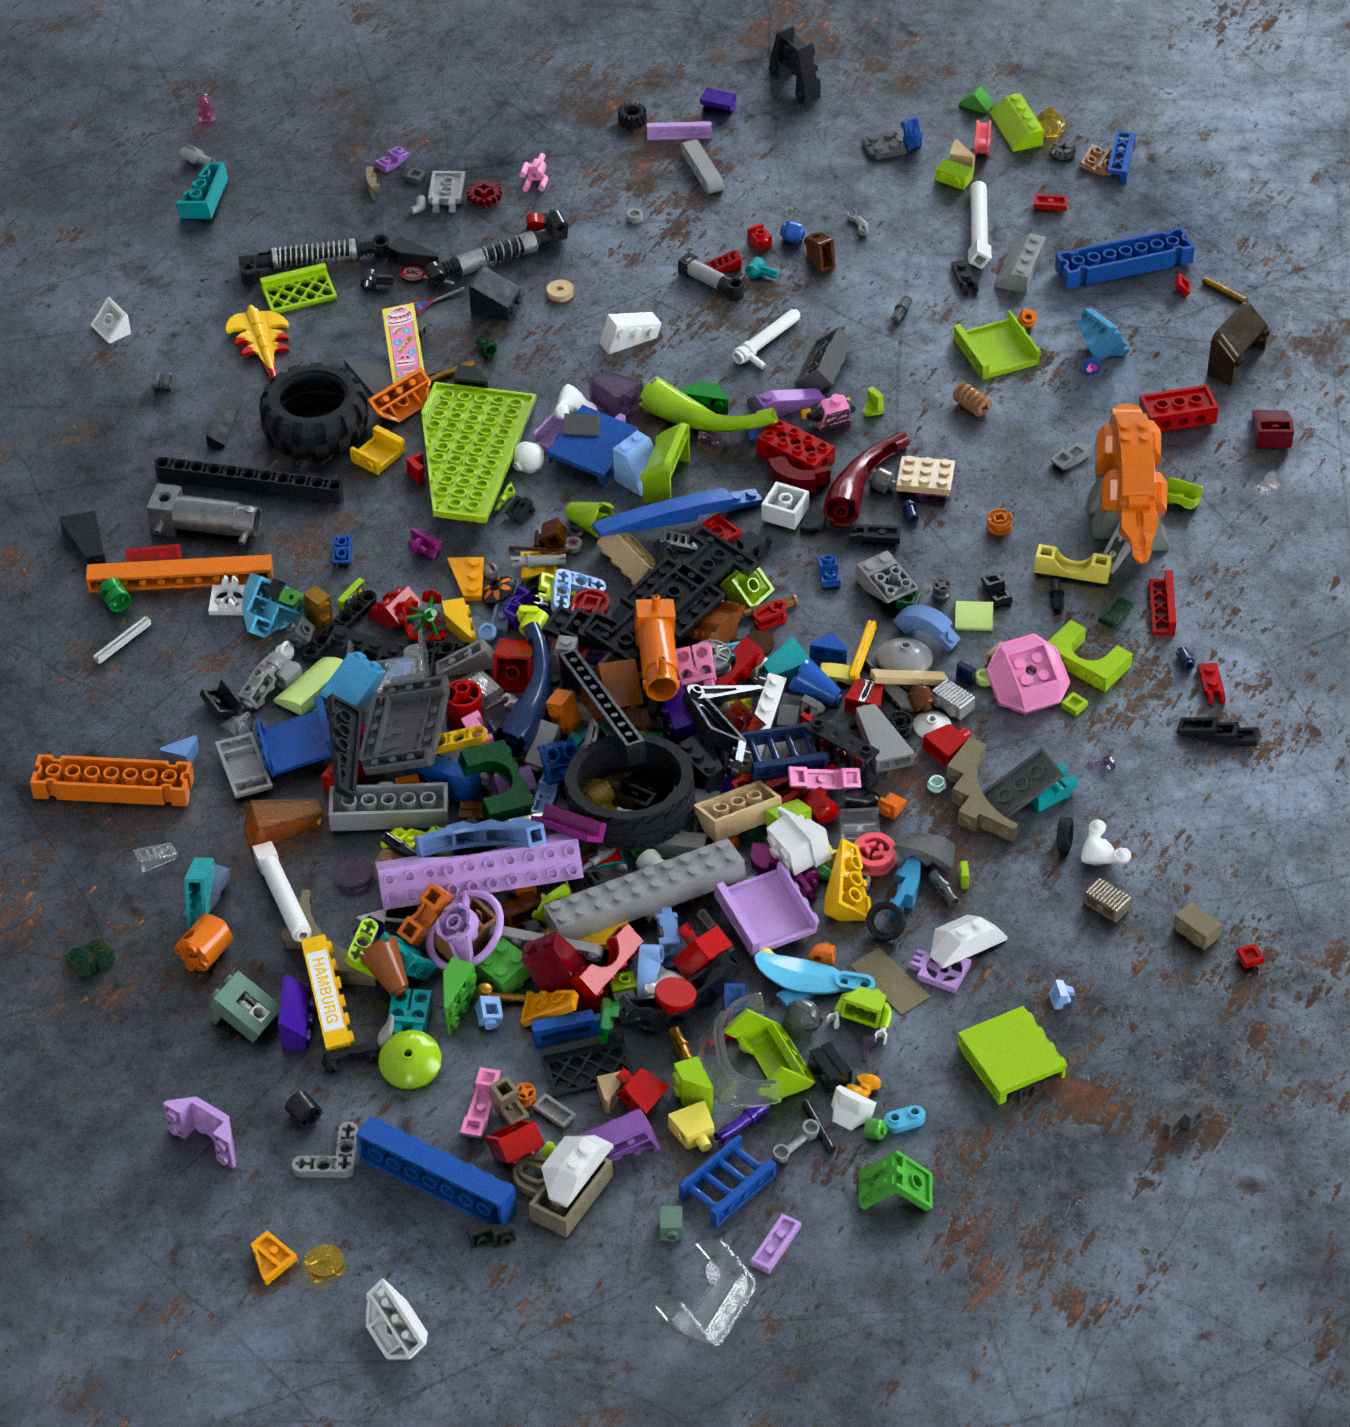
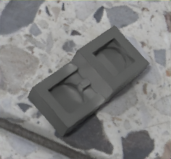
M1202 1104L1190 1106L1169 1117L1164 1122L1162 1135L1170 1139L1182 1127L1190 1131L1203 1119L1204 1106Z

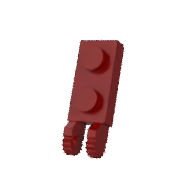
M1198 664V673L1208 704L1213 705L1214 696L1217 695L1220 704H1225V692L1218 664Z

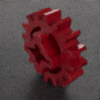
M478 180L477 184L471 183V186H468V190H466L468 202H471V205L476 204L477 207L480 205L483 208L486 206L492 207V204L497 205V201H501V186H498L497 182L492 183V180L489 182L486 180L480 182Z

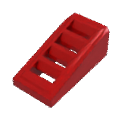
M733 250L706 262L705 265L711 268L716 267L714 268L715 270L726 273L742 269V259L738 251Z

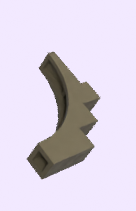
M969 737L949 762L946 771V779L956 783L952 788V802L962 806L958 810L957 824L974 832L980 827L1003 839L1014 842L1017 838L1018 824L994 809L985 798L979 786L977 775L981 764L986 758L987 744Z
M302 890L301 898L298 897L297 900L312 930L309 938L323 935L311 914V890ZM286 925V928L282 929V940H285L286 948L302 949V956L305 957L302 943L292 938ZM331 941L334 953H330L331 959L335 958L338 970L334 971L335 977H340L341 984L376 986L377 979L348 966L345 962L348 950ZM355 953L353 958L357 960L359 954Z

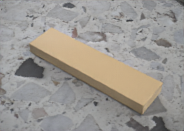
M871 669L870 676L875 684H923L938 686L947 679V676L942 671Z

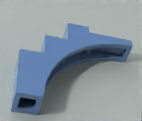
M522 817L505 822L489 819L475 824L460 821L446 825L443 829L414 837L418 857L478 846L511 845L531 848L547 843L544 823Z

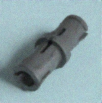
M939 870L932 871L928 878L935 885L936 892L945 899L949 907L956 906L960 899L953 892L952 885L943 878Z

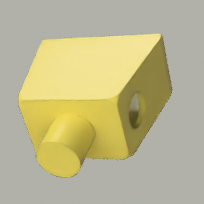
M705 1100L668 1114V1128L686 1149L698 1146L701 1152H707L712 1148L710 1141L714 1139V1124Z

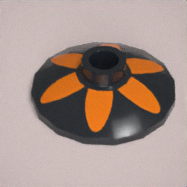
M503 576L492 580L483 589L482 599L488 604L504 601L514 592L516 587L514 579Z

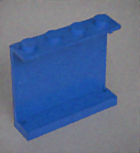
M322 696L314 698L317 710L265 728L259 717H256L257 725L254 727L258 736L257 740L263 758L262 762L265 770H269L272 777L332 757L329 717Z

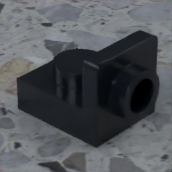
M517 495L505 511V514L521 523L529 511L534 513L536 509L529 498L525 496L521 498Z

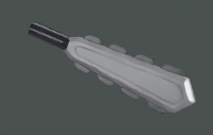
M865 659L863 666L869 672H871V669H879L869 660ZM883 684L885 696L889 700H893V704L897 709L914 711L907 699L909 693L906 692L903 686Z

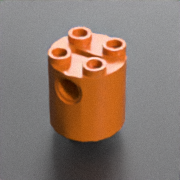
M203 914L182 936L173 950L185 962L184 965L188 970L206 971L232 943L233 935L224 920L211 914Z

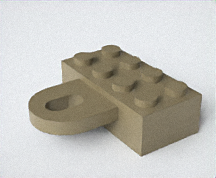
M542 1155L523 1157L514 1166L513 1180L515 1186L521 1192L533 1197L529 1203L530 1220L566 1238L613 1177L612 1161L604 1158L566 1208L548 1198L544 1177L535 1179L524 1173V1171L531 1169L543 1175L541 1166L548 1158Z

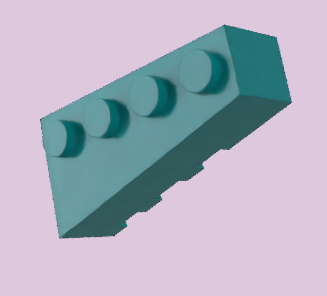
M208 162L199 173V178L191 183L189 191H185L183 198L176 202L180 219H212L228 180L224 162Z

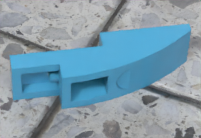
M911 855L908 859L904 858L903 867L897 870L896 879H898V886L895 893L896 896L889 901L896 904L902 910L904 907L913 909L919 893L920 860ZM890 910V919L897 921L896 914Z

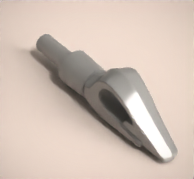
M600 846L598 854L590 858L589 862L582 866L583 871L591 866H596L618 849Z

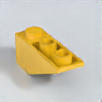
M464 598L442 601V612L446 628L462 642L471 644L476 642L475 630L471 631L473 629L472 617L468 618L470 616L469 605H465Z

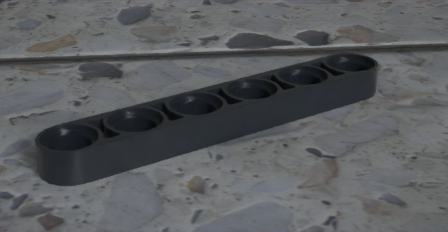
M366 590L354 599L303 647V661L306 663L318 661L335 645L331 644L330 647H327L325 644L319 645L318 642L327 641L330 635L329 632L332 631L335 624L352 629L371 611L370 608L377 603L376 593L372 590ZM368 597L373 598L371 601H365L364 599ZM356 608L362 609V610L359 611V612H354V611H353V610L356 609ZM344 619H349V620H350V621L347 622V623L341 622V621L344 620ZM308 652H314V653H315V654L312 655V656H307V655H306Z

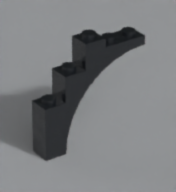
M721 951L707 966L687 980L696 990L694 1007L677 1012L674 1015L666 1013L665 1009L654 999V994L636 997L623 994L618 1002L623 1006L622 1011L629 1017H637L641 1021L640 1025L646 1031L652 1030L659 1033L673 1016L686 1019L700 1002H707L713 1005L724 992V982H733L744 967L732 954Z

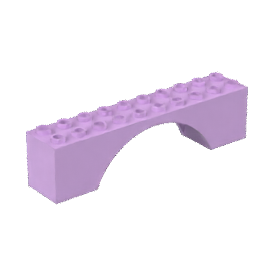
M560 832L545 835L547 843L531 848L509 846L497 850L460 856H411L375 862L383 910L421 904L422 901L419 898L431 882L438 884L453 895L459 894L464 890H482L493 893L584 878L578 838Z

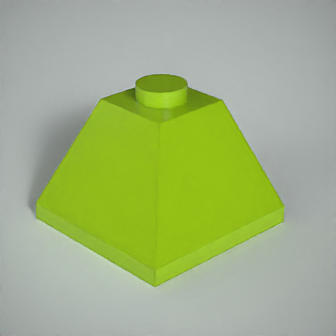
M760 567L749 577L739 571H735L720 584V587L731 601L746 606V609L759 605L775 590Z

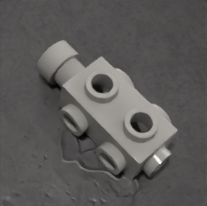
M270 656L266 661L267 665L265 667L257 665L237 695L242 700V705L246 708L258 709L265 703L264 698L268 692L275 688L274 683L277 678L274 674L283 665V662L277 657Z

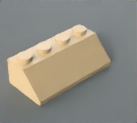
M621 533L603 536L597 542L602 548L601 552L610 557L611 562L615 566L622 569L621 573L630 578L633 585L656 566L654 563L656 559L632 534Z
M758 780L693 805V808L705 834L715 842L765 824V811L781 805L782 798L766 784Z

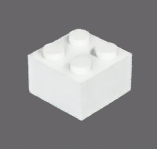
M775 482L762 503V520L795 530L809 508V491Z

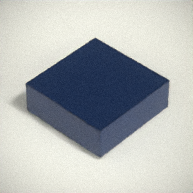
M960 660L957 663L956 678L972 686L976 679V668Z

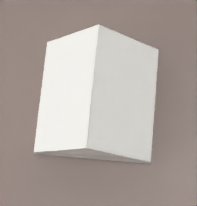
M108 297L91 323V326L108 343H112L131 334L128 315Z

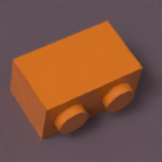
M557 688L545 702L551 723L559 725L561 734L570 735L581 723L582 719L573 691Z

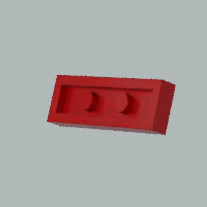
M180 544L125 549L126 562L182 559Z

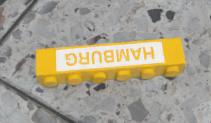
M325 934L303 939L301 943L326 1051L330 1052L351 1047V1043H354L355 1040L352 1030L348 1031L347 1025L351 1023L348 1012L344 1013L343 1007L346 1006L344 994L340 995L338 990L342 988L340 977H335L334 973L338 968L335 958L331 959L330 953H334L332 943L327 941Z

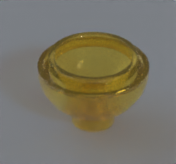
M1047 107L1045 111L1036 117L1044 129V136L1046 137L1058 136L1066 129L1064 117L1054 107Z

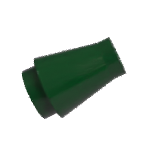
M483 336L476 338L475 342L484 356L491 357L497 352L495 342Z

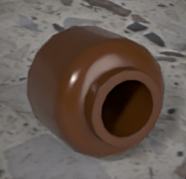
M918 684L909 690L910 693L907 695V699L915 712L921 711L924 714L933 709L932 705L936 700L929 686Z

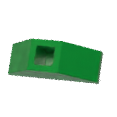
M698 381L678 389L711 411L729 412V397L715 383Z

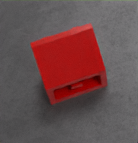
M409 586L402 589L398 587L393 592H387L382 597L383 601L381 603L378 602L370 608L372 611L367 617L391 629L400 625L398 617L399 613H402L404 601H407L409 597H414L418 601V606L422 602Z

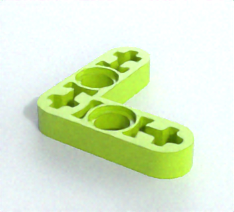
M365 918L357 929L345 956V962L348 966L376 978L360 960L359 955L357 960L353 958L355 952L364 955L363 950L372 944L378 930V923L374 919ZM367 926L370 927L368 934L364 933ZM357 940H363L367 945L361 946L357 943Z

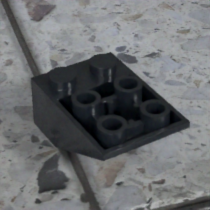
M637 771L623 779L613 791V806L626 810H640L654 806L667 798L675 784L660 775Z

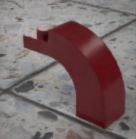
M785 455L768 459V473L774 482L809 491V493L816 492L817 486L830 484L831 470L829 466L811 470H800L790 465Z

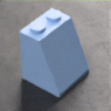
M637 430L613 448L614 481L639 496L643 495L640 473L642 470H645L654 449L651 438Z

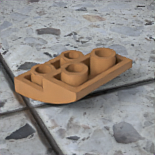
M1092 143L1081 160L1079 167L1095 174L1110 176L1111 174H1108L1107 170L1112 149L1108 148L1107 151H1104Z

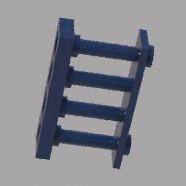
M808 723L741 733L747 740L746 747L752 751L751 755L754 760L750 771L752 781L788 776V767L826 769L829 756L827 751L817 752L811 738L813 734L804 730ZM804 739L809 754L799 755L793 740ZM785 741L791 757L780 758L775 743ZM767 744L772 760L762 761L757 745Z

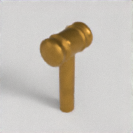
M484 982L478 987L475 1004L480 996H500V1001L524 1002L525 994L492 992L491 984Z

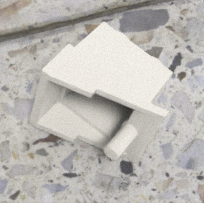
M781 806L777 808L779 819L767 827V841L771 847L769 851L775 859L778 858L784 867H787L796 876L813 865L815 867L820 866L831 858L827 831L823 826L810 819L805 820L802 814L797 816Z

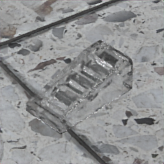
M171 842L133 851L135 861L142 872L179 858V854Z

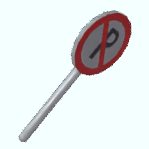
M408 266L400 272L401 277L407 280L428 279L424 269L418 266ZM445 280L444 283L454 284V281Z

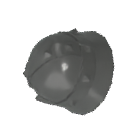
M794 1000L788 1003L782 1020V1027L791 1038L808 1040L809 1031H805V1029L818 1028L820 1021H823L821 1017L822 1012L810 1000Z

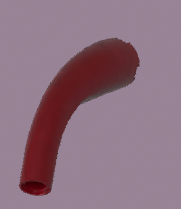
M899 432L871 446L851 461L837 476L828 491L823 507L825 518L828 517L833 521V525L849 526L851 522L858 519L868 475L884 459L909 446L910 441L905 432Z

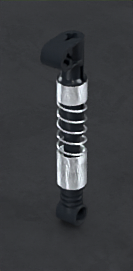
M553 211L546 218L545 229L528 231L514 236V239L509 240L507 238L502 243L499 241L496 245L491 243V249L489 250L483 246V251L480 248H476L455 255L450 260L442 263L430 262L425 266L424 272L432 285H439L446 278L470 274L478 271L481 266L488 267L489 263L494 266L497 261L502 263L504 259L511 260L513 256L518 258L520 254L526 255L536 252L543 246L567 239L568 223L560 211Z

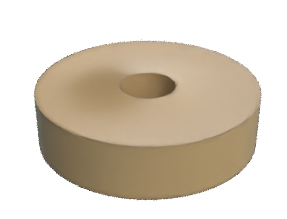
M554 280L547 285V296L552 301L565 302L574 295L573 284L567 280Z

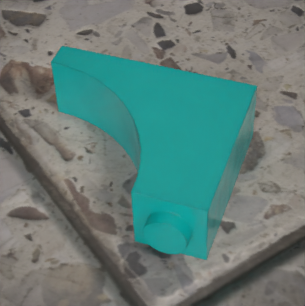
M194 857L184 878L187 931L201 915L209 914L210 896L215 878L214 858Z

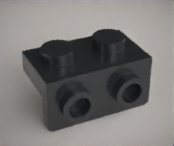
M225 679L220 680L218 688L201 689L200 697L216 718L237 717L242 702Z

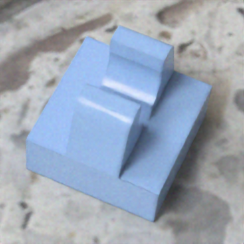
M1055 980L1048 993L1053 1008L1062 1009L1064 1004L1071 1002L1069 995H1075L1073 987L1065 985L1063 980Z

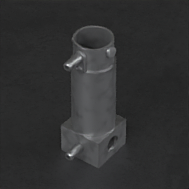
M157 483L147 505L150 533L154 535L175 537L178 529L234 537L240 536L238 544L245 545L248 537H257L261 526L260 507L242 505L240 502L183 495L181 486Z

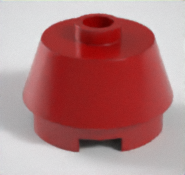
M821 786L811 789L803 801L804 804L806 803L812 809L811 820L819 825L835 821L840 812L834 800L832 801L826 795L827 792Z

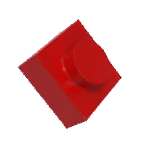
M1181 273L1175 275L1174 287L1177 292L1182 293L1186 297L1190 294L1191 282Z
M1256 943L1237 948L1236 955L1244 969L1264 963V957Z

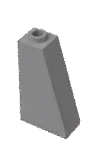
M875 704L857 707L855 720L863 741L880 750V753L871 761L875 772L878 773L913 765V750Z

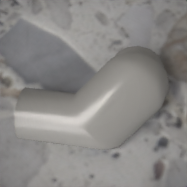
M419 195L416 197V205L409 208L411 215L426 209L427 199L425 196Z

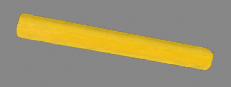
M869 620L866 623L848 672V680L850 682H855L859 678L877 628L875 620Z

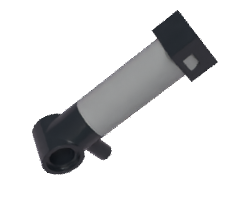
M690 252L678 260V274L686 278L692 276L726 294L730 301L737 302L744 298L743 279L745 275L743 273L731 278L698 261V256Z

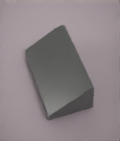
M564 414L563 435L599 437V415Z

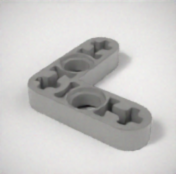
M350 1121L340 1125L336 1156L296 1157L292 1162L294 1175L301 1178H348L352 1176L355 1172L357 1156V1125ZM350 1130V1139H347L346 1133ZM346 1146L352 1148L348 1153L342 1152L341 1149ZM344 1160L347 1161L348 1165L346 1169H342L344 1167ZM321 1164L329 1165L326 1170L318 1169V1166Z

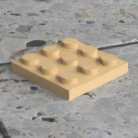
M902 456L896 491L950 496L955 461L932 459L929 457Z

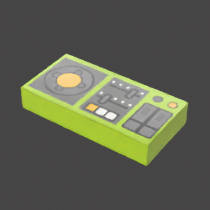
M358 578L337 599L339 613L362 592L366 591L364 579Z

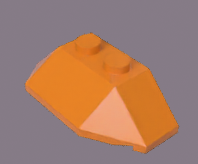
M420 367L372 396L367 402L378 416L400 423L423 409L428 398L431 380Z

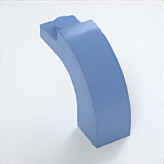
M910 605L902 609L893 620L905 634L913 630L928 632L947 652L951 651L961 639L950 627L953 622L946 615L926 605Z

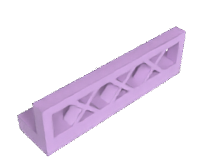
M711 122L647 123V140L712 138Z

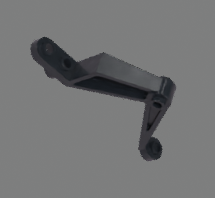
M760 674L757 677H753L750 685L699 686L692 684L687 687L681 699L702 741L729 752L728 757L730 759L726 770H728V775L737 777L742 765L746 766L748 764L752 751L745 749L747 740L714 704L760 696L767 677ZM701 709L704 710V712L707 714V716L710 718V720L713 722L716 728L712 727V725L710 724V722L708 721L707 717Z

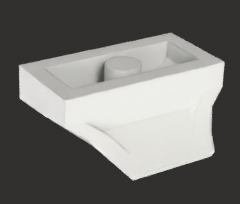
M839 1085L836 1087L831 1103L833 1109L832 1121L852 1131L859 1125L865 1124L869 1118H872L876 1102Z

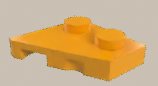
M269 1231L264 1232L251 1243L254 1257L266 1286L298 1260L297 1254Z

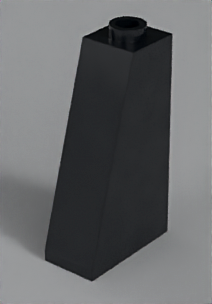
M95 511L59 517L63 535L86 568L87 564L106 563Z

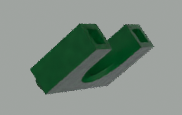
M504 740L460 751L458 763L465 777L482 772H494L501 775L509 785L508 791L483 798L480 811L485 821L493 819L501 822L531 813L534 798L532 794H529L527 783L521 777L517 762H514L512 751Z

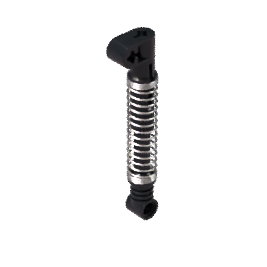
M378 234L372 238V241L364 239L361 242V240L353 238L349 239V244H346L344 239V245H341L340 240H338V245L333 241V246H330L328 241L326 247L324 242H322V247L317 242V248H314L312 243L311 246L306 244L303 247L301 244V247L296 245L295 248H292V246L287 248L285 246L284 249L279 247L276 250L275 247L269 248L267 251L238 254L241 281L245 285H254L258 281L257 269L261 268L279 269L281 266L286 268L287 265L290 267L295 265L297 267V264L302 266L304 263L306 265L308 263L313 265L315 261L318 264L319 259L324 263V258L329 263L330 258L335 262V257L340 261L341 256L343 261L346 260V256H348L349 260H351V256L352 260H357L363 257V254L365 256L367 254L372 256L371 253L378 258H384L388 256L387 245H389V239L386 235Z

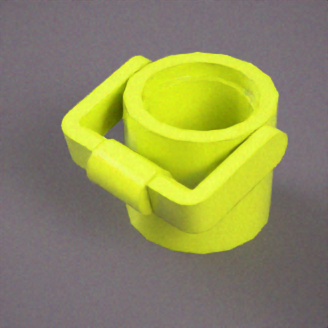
M520 605L518 608L519 631L524 636L523 628L526 624L538 622L542 630L549 620L548 614L537 606Z

